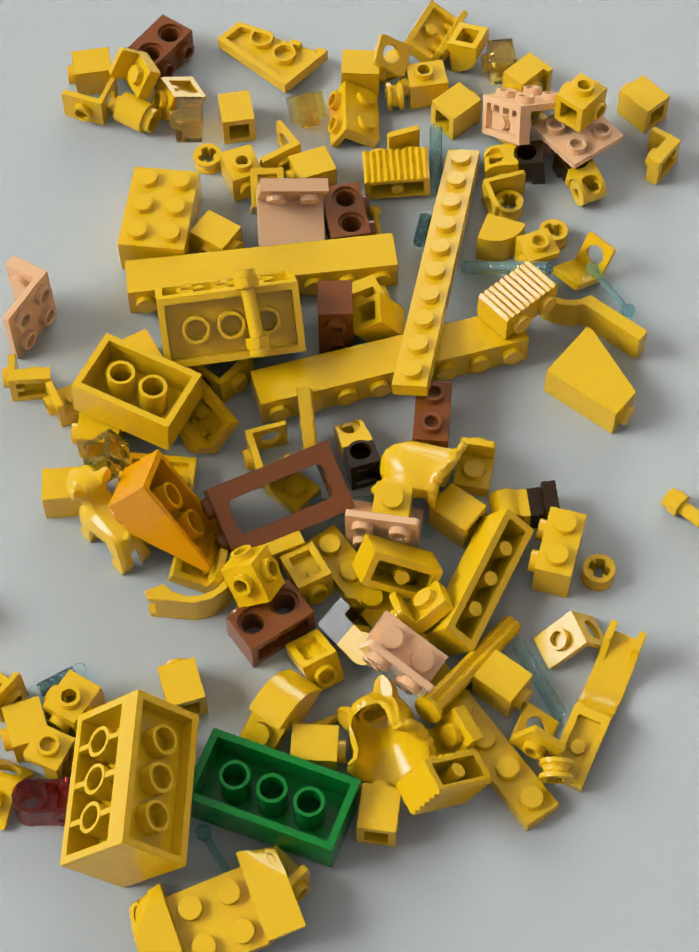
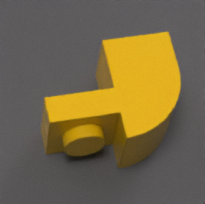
M292 669L277 673L263 686L251 703L249 710L252 713L239 737L279 750L292 727V723L298 724L305 721L321 688Z

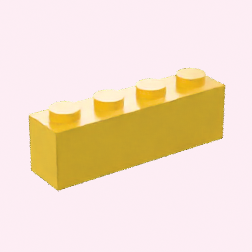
M508 508L483 516L446 587L454 609L424 632L422 636L448 656L474 651L534 529Z

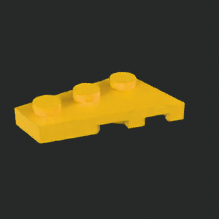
M242 22L236 23L217 38L220 49L285 94L328 60V50L319 47L316 50L303 47L301 41L294 39L287 42L275 38L273 32Z

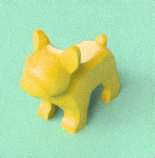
M90 465L73 467L67 476L66 488L70 498L80 504L79 516L83 526L81 533L90 543L97 539L105 542L113 556V566L124 575L133 570L132 552L136 550L139 560L143 563L152 554L149 545L142 539L132 535L123 524L118 523L114 519L108 507L113 493L107 489V483L112 474L110 469L105 466L96 470Z

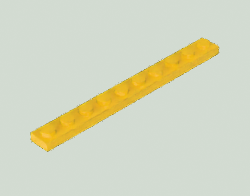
M448 149L391 384L392 392L395 395L428 397L480 165L479 150Z
M333 525L305 542V544L311 541L314 543L332 573L333 585L342 597L356 599L365 608L359 617L372 630L385 611L391 613V610L394 609L389 597L390 593L382 590H373L361 585L352 566L357 552L338 528ZM445 662L430 682L434 686L451 671ZM465 688L442 711V718L453 708L465 705L484 736L473 748L478 751L492 777L490 785L524 829L528 831L556 812L559 803L543 783L539 781V778Z

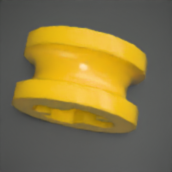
M397 81L395 85L385 82V100L388 111H392L393 107H399L400 110L404 109L402 81Z
M206 143L195 149L193 159L198 172L212 175L221 170V150L217 145ZM209 157L210 160L212 159V157L214 159L211 162H207V159H205L203 162V158Z
M514 190L499 192L496 195L500 206L499 216L514 221L519 220L522 216L524 205L521 194Z
M549 219L540 224L539 230L548 228L559 250L566 247L568 227L564 222L557 219Z
M594 554L586 558L581 572L583 584L593 591L607 590L614 581L616 572L614 561L604 554ZM596 567L603 569L601 578L593 576Z
M554 756L539 759V766L543 768V772L539 774L540 782L547 784H568L574 782V775L570 773V769L574 767V760Z

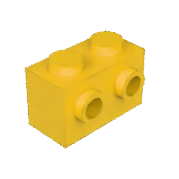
M551 506L548 519L540 518L536 534V540L541 541L540 549H532L527 571L534 572L531 590L564 598L568 597L587 514Z
M365 533L352 563L361 585L373 590H382L389 593L396 591L403 598L410 600L414 598L419 590L428 587L436 579L439 581L443 573L433 552L369 533Z

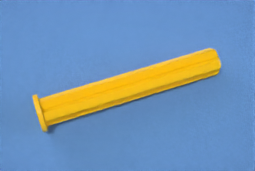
M511 615L504 616L477 644L475 650L470 651L435 686L431 693H428L426 696H419L415 700V708L418 714L427 722H439L442 718V711L472 682L473 675L494 650L497 649L501 652L518 634V630L521 628L520 622Z

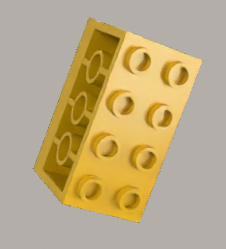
M287 270L257 274L259 285L254 287L264 335L269 334L271 340V353L258 356H250L249 350H247L245 339L250 338L241 290H235L234 277L156 287L155 297L164 358L185 367L306 351L299 287L293 272Z
M138 689L78 715L60 866L123 888L186 866L199 724L198 714Z

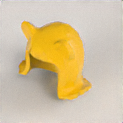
M405 441L394 444L386 449L381 457L380 475L382 479L380 481L413 486V498H423L427 500L430 507L434 508L437 504L436 499L439 487L445 488L448 486L453 470L467 448V443L461 441L456 448H445L417 441ZM376 484L371 488V493H375Z
M381 674L376 678L372 692L362 696L351 707L342 706L337 709L339 724L349 732V745L353 754V758L348 762L347 772L363 782L372 784L374 781H387L397 787V781L425 757L428 759L436 754L433 737L429 735L428 730L425 729L421 722L415 720L409 705L399 697L396 685L385 674Z

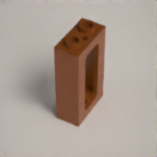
M328 440L203 491L205 499L200 500L207 519H214L219 532L214 534L219 544V549L228 550L229 556L232 551L240 546H261L344 513L346 509L356 508ZM313 465L317 466L329 499L248 533L239 531L229 508V503L232 499Z

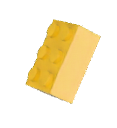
M134 166L117 244L122 269H125V261L192 253L189 231L198 222L202 201L200 172Z
M106 333L71 385L73 409L169 451L202 398V374Z

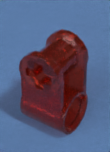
M71 777L59 779L29 778L17 783L13 788L11 796L18 820L25 826L65 827ZM29 798L41 800L34 807L22 806L23 802Z

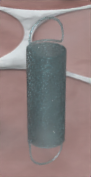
M421 213L413 240L414 245L423 248L426 243L432 218L428 213Z
M74 665L33 686L37 687L42 697L45 696L53 685L60 683L69 669L75 672Z

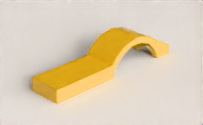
M523 253L518 258L520 265L526 262ZM592 295L575 300L556 297V305L548 314H538L541 318L554 324L569 326L581 324L585 328L589 327L596 335L635 360L644 351L648 331Z
M296 531L266 544L273 558L278 562L279 569L282 570L279 556L305 545V541L300 531ZM225 581L214 590L195 596H185L173 592L164 584L145 591L148 602L152 603L147 605L151 616L188 620L213 617L226 609L234 599Z
M612 619L604 635L588 681L578 701L575 703L560 737V741L567 746L563 753L554 756L574 760V767L570 769V773L574 775V782L562 785L581 792L608 727L626 691L647 637V633L642 631L639 632L637 639L616 631L618 622Z

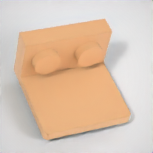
M526 85L523 86V91H516V89L498 88L495 94L483 95L482 133L516 145L530 144V131L532 129L531 112L555 109L556 94L559 92L542 91L541 86Z
M554 114L533 125L531 141L542 140L543 157L556 152L572 168L579 167L618 144L623 139V134L603 116L598 121L594 120L579 133L554 118Z
M261 178L256 188L258 246L325 240L323 199L329 192L328 178Z
M12 255L5 266L15 302L4 314L2 320L11 352L16 355V358L20 359L26 350H30L34 346L37 336L43 328L53 322L57 311L48 272Z
M353 500L356 508L346 509V540L353 548L359 549L365 533L419 548L424 509L412 508L411 517L371 512L373 502Z
M388 611L384 612L358 648L365 653L362 658L363 661L378 672L388 670L396 676L393 681L394 684L411 696L413 693L418 695L428 694L433 691L435 686L430 682L448 658L446 654Z

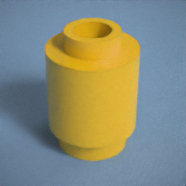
M128 91L118 95L111 107L115 121L140 133L145 131L151 134L156 129L161 117V111L156 109L155 104L145 99L137 98L136 95Z

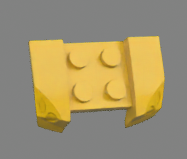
M272 847L236 852L240 867L169 896L167 895L164 883H159L148 890L147 894L136 900L129 907L132 931L138 952H256L271 946V943L277 941L276 939L305 928V921L276 850Z

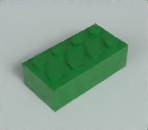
M213 727L194 770L190 816L274 847L277 845L281 850L333 868L360 802L361 779Z

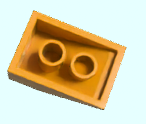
M159 449L126 467L108 505L114 519L118 523L123 524L132 535L204 572L210 570L219 547L214 534L218 533L219 530L214 519H207L197 495Z

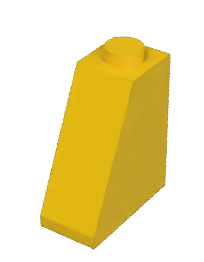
M586 327L546 371L545 392L611 434L620 424L625 426L636 411V408L633 407L636 391L595 332L589 327Z

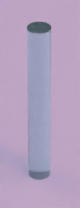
M463 261L461 272L463 274L509 275L511 271H514L526 261ZM530 261L545 275L552 274L553 265L550 261Z

